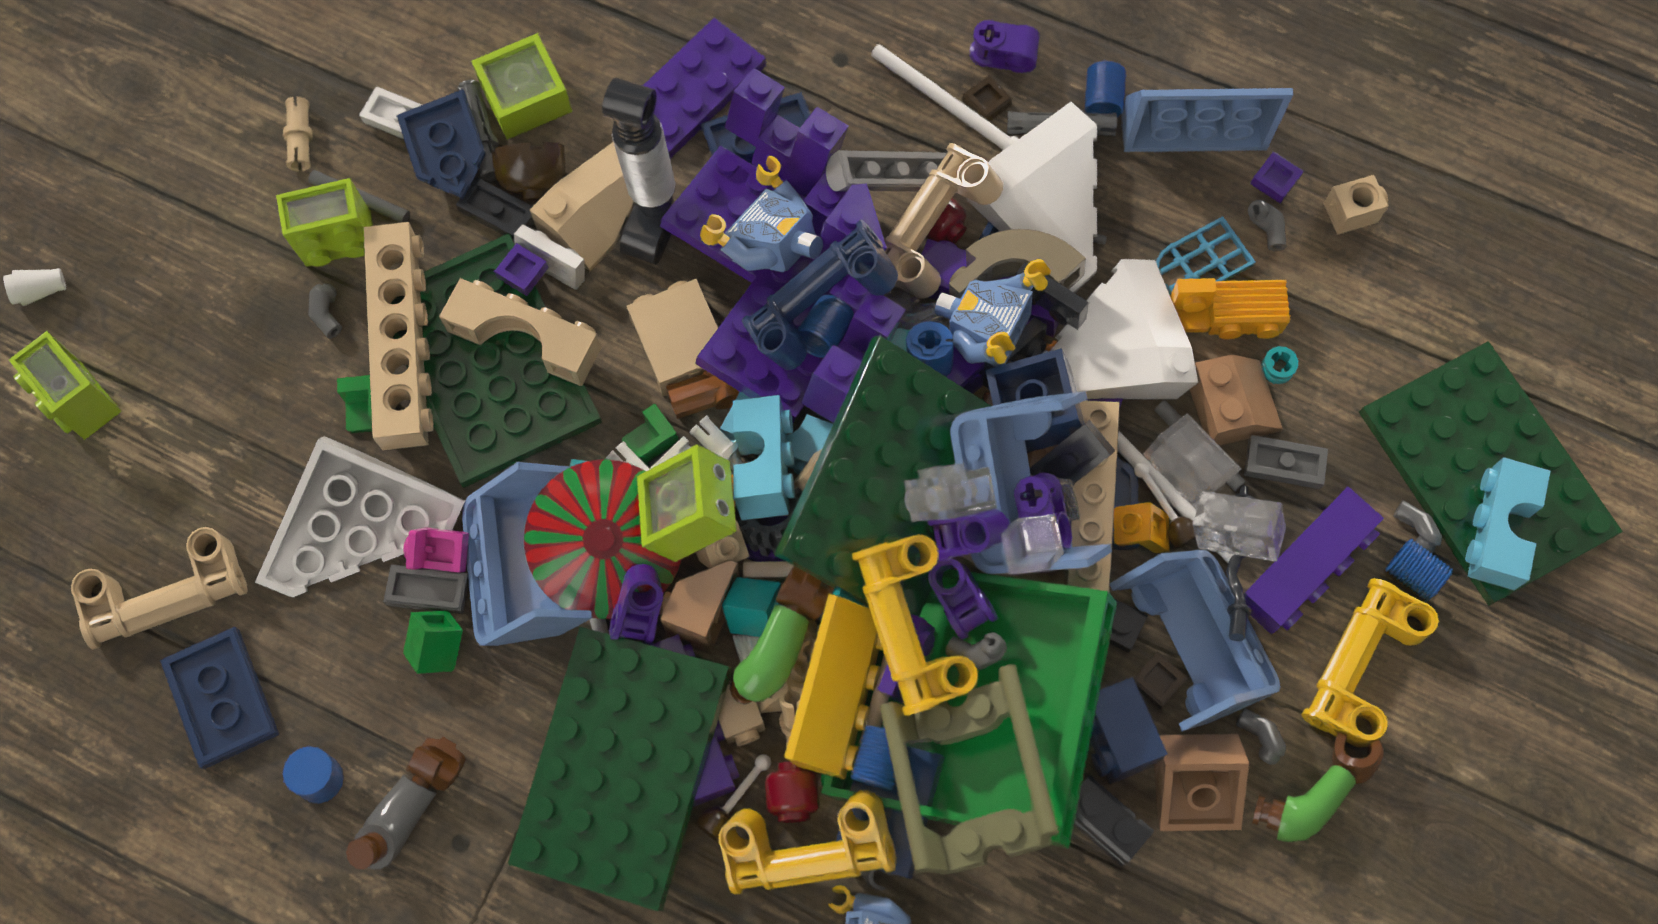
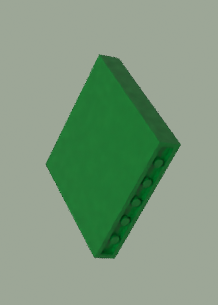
M948 569L944 572L942 583L946 589L957 585L960 577L959 571ZM971 572L995 609L998 620L984 622L969 631L968 637L963 641L973 645L984 639L985 635L995 633L1001 636L1006 643V651L1000 661L984 669H977L978 678L973 689L998 682L1000 668L1007 665L1016 666L1058 829V834L1051 836L1052 844L1050 845L1069 848L1117 602L1108 591ZM931 588L919 616L935 628L933 648L930 654L924 657L926 663L940 657H947L945 651L951 638L955 636L960 639L947 619L941 602L933 588ZM879 650L876 666L880 667L884 657V651ZM952 664L948 668L946 675L949 684L954 686L958 682L959 671ZM873 690L868 691L866 706H870ZM968 693L946 701L949 702L950 706L958 707L966 701ZM890 698L888 699V703H889V702H895V703H898V704L905 705V704H903V703L897 702V701L892 700V699H890ZM1011 716L1003 719L998 728L989 733L946 745H941L934 741L907 743L906 746L940 754L945 757L932 807L919 805L921 816H925L929 820L959 825L965 821L1003 810L1014 809L1022 813L1032 811L1030 790ZM882 721L881 728L885 729ZM858 730L854 746L861 747L859 742L862 730ZM847 771L846 779L821 774L822 794L837 801L847 802L855 793L850 791L853 779L850 777L852 771ZM879 797L883 803V808L903 812L900 801Z

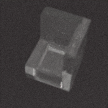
M1055 514L1018 518L1001 534L1009 574L1050 570L1064 554Z

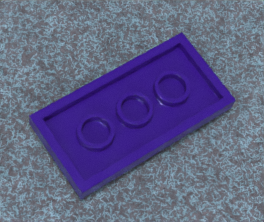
M713 18L643 85L657 92L654 114L662 124L670 159L701 130V123L710 121L732 99L734 90L753 68L760 72L766 66V58L716 18Z

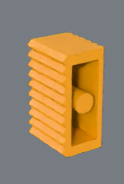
M1286 280L1215 281L1216 294L1209 307L1211 326L1208 331L1209 335L1216 334L1221 339H1235L1243 334H1255L1258 338L1269 339L1283 333L1290 322Z

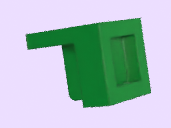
M370 375L337 378V393L346 403V430L349 433L371 432Z
M656 404L642 412L645 423L622 438V442L624 441L647 467L650 460L679 441L676 431Z
M449 611L411 612L403 651L404 656L416 674L451 672L455 669L463 630Z

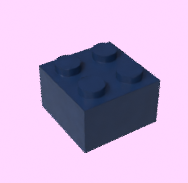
M1062 348L986 370L993 406L1028 398L1077 392L1071 366ZM1080 403L1063 410L1051 411L1052 421L1047 433L1037 439L1025 440L1027 453L1058 445L1084 425Z
M1133 677L1100 690L1090 738L1095 751L1091 757L1099 776H1106L1110 785L1154 767L1168 753Z

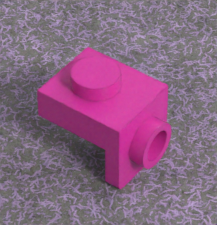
M428 527L410 530L403 548L404 557L406 558V569L427 568L457 573L465 572L469 533Z

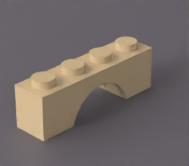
M460 278L439 316L447 332L479 345L483 344L493 335L504 331L515 330L528 333L542 343V360L547 372L580 386L583 385L602 348L597 333L591 326L580 321H576L574 324L565 321L558 313L548 308L542 307L541 310L530 307L525 300L516 295L507 294V296L498 294L494 292L492 287L478 280H474L471 283Z

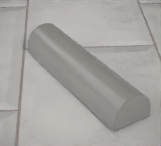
M838 150L828 160L826 178L829 186L834 191H848L851 185L867 183L869 191H919L931 170L938 168L947 153Z

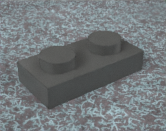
M1251 435L1248 440L1244 476L1321 489L1325 483L1328 449Z

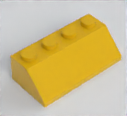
M828 595L784 757L799 768L846 779L847 771H853L852 768L855 767L854 763H856L855 759H857L859 747L854 745L858 730L864 731L870 707L866 706L865 703L868 691L876 689L880 674V666H876L879 650L883 651L869 608L836 595Z

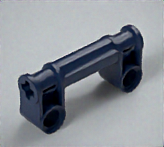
M860 219L856 223L857 228L840 242L834 241L830 244V248L774 295L771 294L767 297V303L756 313L742 318V323L752 336L758 350L781 368L786 370L795 369L801 365L807 355V345L795 326L794 319L847 274H850L872 295H884L895 286L898 279L897 269L882 248L883 244L863 220Z

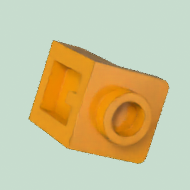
M1215 278L1177 279L1170 297L1186 333L1209 331L1211 327L1209 307L1216 294Z
M1151 502L1114 508L1115 544L1119 546L1140 544L1154 553L1170 552L1168 537L1169 517L1166 512Z

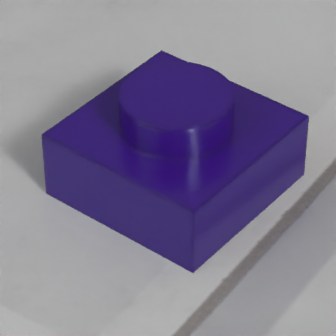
M1273 152L1255 174L1250 184L1281 204L1301 178L1304 171Z
M516 243L494 272L498 279L527 296L549 267L547 261Z

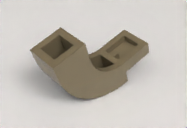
M1030 229L1000 231L978 240L966 249V267H960L952 275L949 283V293L951 296L961 299L969 282L973 280L986 282L1006 276H1016V272L1024 262L1029 264L1036 259H1042L1050 268L1051 274L1047 275L1048 277L1070 289L1084 277L1086 258L1067 242L1045 232Z

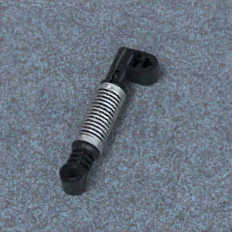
M614 77L608 85L604 96L602 114L604 117L614 121L612 128L613 143L628 194L635 202L621 237L620 252L656 265L660 261L672 233L660 227L662 217L674 204L673 193L676 185L662 124L654 114L657 92L654 89Z

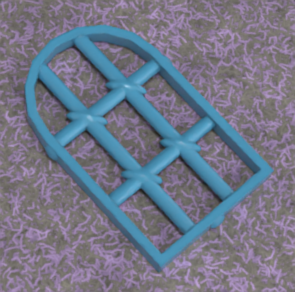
M1223 216L1186 237L1171 243L1160 252L1156 260L1161 275L1181 265L1186 272L1183 279H1200L1199 276L1218 267L1224 276L1215 281H1226L1254 266L1256 263ZM1221 224L1227 233L1208 243L1202 234ZM1197 237L1201 243L1199 245L1200 248L1182 257L1176 248ZM1231 238L1238 249L1219 259L1213 251L1215 249L1214 246ZM1171 251L1175 257L1173 259L1174 262L1159 269L1161 258ZM1207 251L1212 258L1211 264L1193 273L1187 265L1189 263L1188 260ZM1242 253L1248 263L1229 273L1224 265H1226L1228 260ZM1165 283L1168 293L1171 295L1175 283L1170 286Z

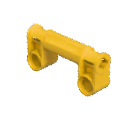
M918 535L891 543H882L852 553L853 560L859 562L866 584L863 587V591L866 595L892 680L897 681L905 704L902 708L903 714L911 715L928 710L943 701L971 691L976 685L978 673L974 663L968 658L947 656L925 662L900 585V581L925 573L935 566L938 559V549L934 541L929 537ZM910 545H914L920 552V561L917 566L912 565L907 558V551ZM952 664L959 671V679L954 686L949 684L946 675L948 668Z
M1375 578L1370 579L1367 585L1369 592L1362 606L1355 608L1352 618L1316 685L1318 692L1310 708L1304 709L1301 714L1306 722L1320 730L1329 732L1336 737L1338 732L1346 734L1345 741L1358 748L1367 747L1369 743L1382 737L1388 725L1387 718L1381 709L1353 695L1383 634L1385 633L1405 645H1418L1435 631L1439 622L1438 615L1432 606L1401 591L1398 587L1385 580ZM1407 616L1417 618L1421 622L1423 630L1416 631L1412 629L1407 622ZM1357 717L1365 718L1370 722L1372 726L1371 735L1363 734L1358 730L1356 726Z
M869 790L857 791L848 799L838 815V825L842 841L771 851L763 817L752 809L737 811L719 833V844L726 867L727 884L731 893L734 895L741 894L744 889L761 886L770 890L792 885L858 877L862 871L883 868L886 872L894 871L896 867L895 848L889 834L881 799ZM853 808L865 810L870 821L857 819L853 813ZM735 826L744 828L748 832L750 840L741 838L737 834Z

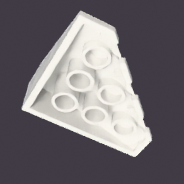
M1070 102L988 162L1003 182V191L996 201L987 205L978 204L968 198L967 201L999 231L1030 229L1045 232L1062 239L1086 258L1084 277L1069 289L1075 293L1097 273V256H1093V237H1097V208L1093 207V189H1097V159H1093V141H1097V125Z
M1121 259L1113 268L1112 272L1114 275L1107 284L1101 283L1086 300L1089 304L1085 322L1078 330L1069 324L1065 325L1055 337L1059 341L1050 351L1062 348L1071 366L1077 392L1086 391L1087 399H1178L1198 383L1191 344L1155 260Z
M323 436L318 439L255 583L287 596L295 597L307 592V586L328 578L330 582L357 573L360 571L359 566L379 558L383 562L404 554V543L410 530L425 527L452 530L465 500L361 451Z

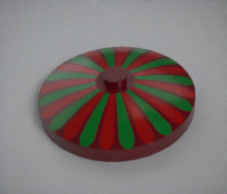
M617 460L583 462L556 475L543 487L535 498L525 524L524 549L526 560L538 586L560 607L566 610H591L592 618L611 619L614 607L619 599L624 576L632 566L638 564L650 565L657 571L663 593L674 580L682 559L675 562L642 547L637 476L646 472L645 470ZM658 486L660 489L668 492V495L670 497L672 515L675 501L665 487ZM649 487L652 531L654 534L669 526L668 497L666 494ZM643 584L634 591L644 593L649 591L652 586Z

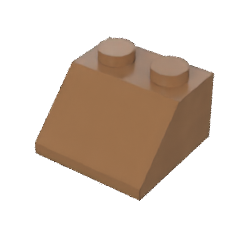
M1231 354L1195 363L1198 383L1190 389L1206 441L1211 447L1246 440L1251 435L1263 436L1282 431L1283 428L1260 360Z
M729 560L678 581L672 593L667 591L664 594L659 614L662 615L660 620L669 638L679 634L682 643H691L692 647L712 654L726 621L722 604L736 577H740L736 562Z
M1239 734L1159 735L1168 753L1167 756L1154 766L1159 830H1241L1249 762Z

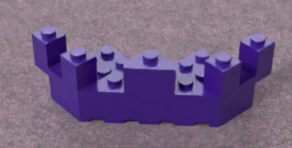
M753 68L733 92L725 125L727 130L756 147L752 163H748L720 145L662 217L660 227L752 283L698 354L695 364L749 398L779 395L783 409L791 411L793 423L805 406L834 423L872 337L881 335L891 342L906 309L883 295H872L850 274H847L823 294L833 295L842 299L850 306L854 313L847 332L837 346L833 344L824 358L816 357L807 352L800 366L792 370H786L758 350L752 336L744 327L742 318L756 313L767 303V297L771 294L774 295L815 259L801 255L792 267L784 272L770 269L747 271L722 252V246L719 243L716 245L705 244L701 240L700 232L703 225H707L709 216L716 214L721 216L726 222L725 233L766 189L775 190L772 185H762L756 179L758 164L766 172H772L766 165L768 156L778 159L781 165L778 176L783 182L787 180L811 211L815 235L823 240L819 256L830 248V244L834 241L840 242L856 229V223L860 219L874 231L883 244L882 248L885 252L887 247L867 183L851 185L848 191H834L827 182L826 167L831 155L841 150L849 126L819 107L815 108L800 128L777 115L785 87ZM816 301L794 319L797 329Z

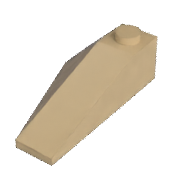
M612 142L557 182L530 209L537 230L546 234L550 240L560 246L575 250L584 259V267L590 272L615 247L620 237V229L626 217L630 216L633 209L634 201L628 194L614 143Z

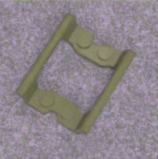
M1007 665L1000 668L998 682L969 691L966 701L958 707H952L948 701H943L928 710L904 715L902 708L905 705L889 702L880 706L916 873L928 871L941 875L959 873L987 865L989 853L996 848H1003L1007 855L1015 857L1040 850L1052 844L1051 836L1058 834V829L1015 665ZM1011 716L1030 790L1032 811L1022 813L1009 809L968 820L957 825L951 832V835L940 837V835L924 827L905 743L910 742L913 744L931 741L941 745L956 743L989 733L997 729L1003 719Z

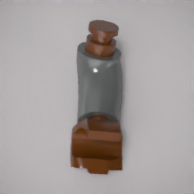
M428 737L422 746L415 749L406 767V771L411 773L413 777L404 774L368 817L363 827L356 834L355 840L348 845L346 851L347 859L354 868L381 869L398 857L422 814L437 794L431 786L445 791L460 774L466 759L464 754L456 749L455 743L445 737L441 739Z

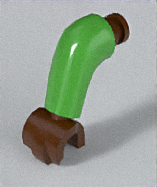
M795 566L792 567L776 596V602L780 605L774 606L757 644L748 657L740 662L734 670V677L730 683L729 690L735 701L741 704L761 702L768 699L784 686L801 651L809 624L808 620H817L822 614L828 595L833 593V587Z
M1338 732L1332 752L1333 766L1330 767L1324 776L1304 795L1297 797L1288 795L1286 802L1274 799L1273 803L1265 801L1266 796L1259 795L1252 824L1258 826L1260 821L1267 823L1266 828L1277 831V839L1285 842L1305 841L1317 834L1334 815L1354 785L1367 782L1373 777L1375 771L1378 770L1383 759L1381 741L1377 739L1369 743L1366 758H1352L1344 751L1347 735Z

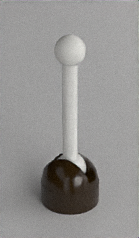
M1143 462L1138 463L1134 467V473L1136 476L1143 478L1170 518L1171 523L1168 528V537L1176 550L1201 535L1203 532L1194 520L1176 515L1149 475V466Z
M762 754L756 758V766L722 808H708L695 822L696 826L712 840L719 843V833L722 827L730 820L728 813L760 772L769 769L771 766L769 756Z

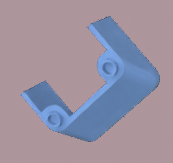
M1086 391L1028 398L972 410L959 415L953 421L951 439L964 513L997 509L1005 514L1010 523V535L1003 544L971 554L974 564L981 571L988 574L1085 568L1090 567L1112 552L1111 544L1073 547L1071 543V546L1066 549L1028 554L1022 545L1020 537V522L1014 499V489L1021 479L1031 476L1025 440L1037 439L1046 434L1051 426V411L1063 410L1087 400ZM982 526L983 534L986 536L985 528Z
M517 462L466 498L462 510L463 532L469 533L467 571L474 636L478 644L498 646L559 636L592 619L591 610H566L553 602L542 591L532 576L524 549L525 524L535 498L551 479L570 468L569 466Z
M1194 550L1162 553L1109 583L1113 591L1131 589L1132 600L1140 611L1147 612L1150 615H1160L1194 683L1193 686L1187 689V698L1185 699L1186 708L1192 717L1179 723L1182 731L1209 724L1279 692L1280 681L1249 619L1247 618L1245 640L1233 641L1229 638L1231 615L1228 613L1227 608L1229 605L1234 604L1235 597L1231 593L1227 577L1219 562L1209 551Z

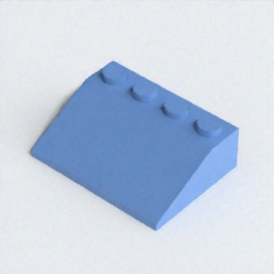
M1293 88L1137 91L1127 95L1124 111L1121 114L1124 152L1267 150L1292 99Z

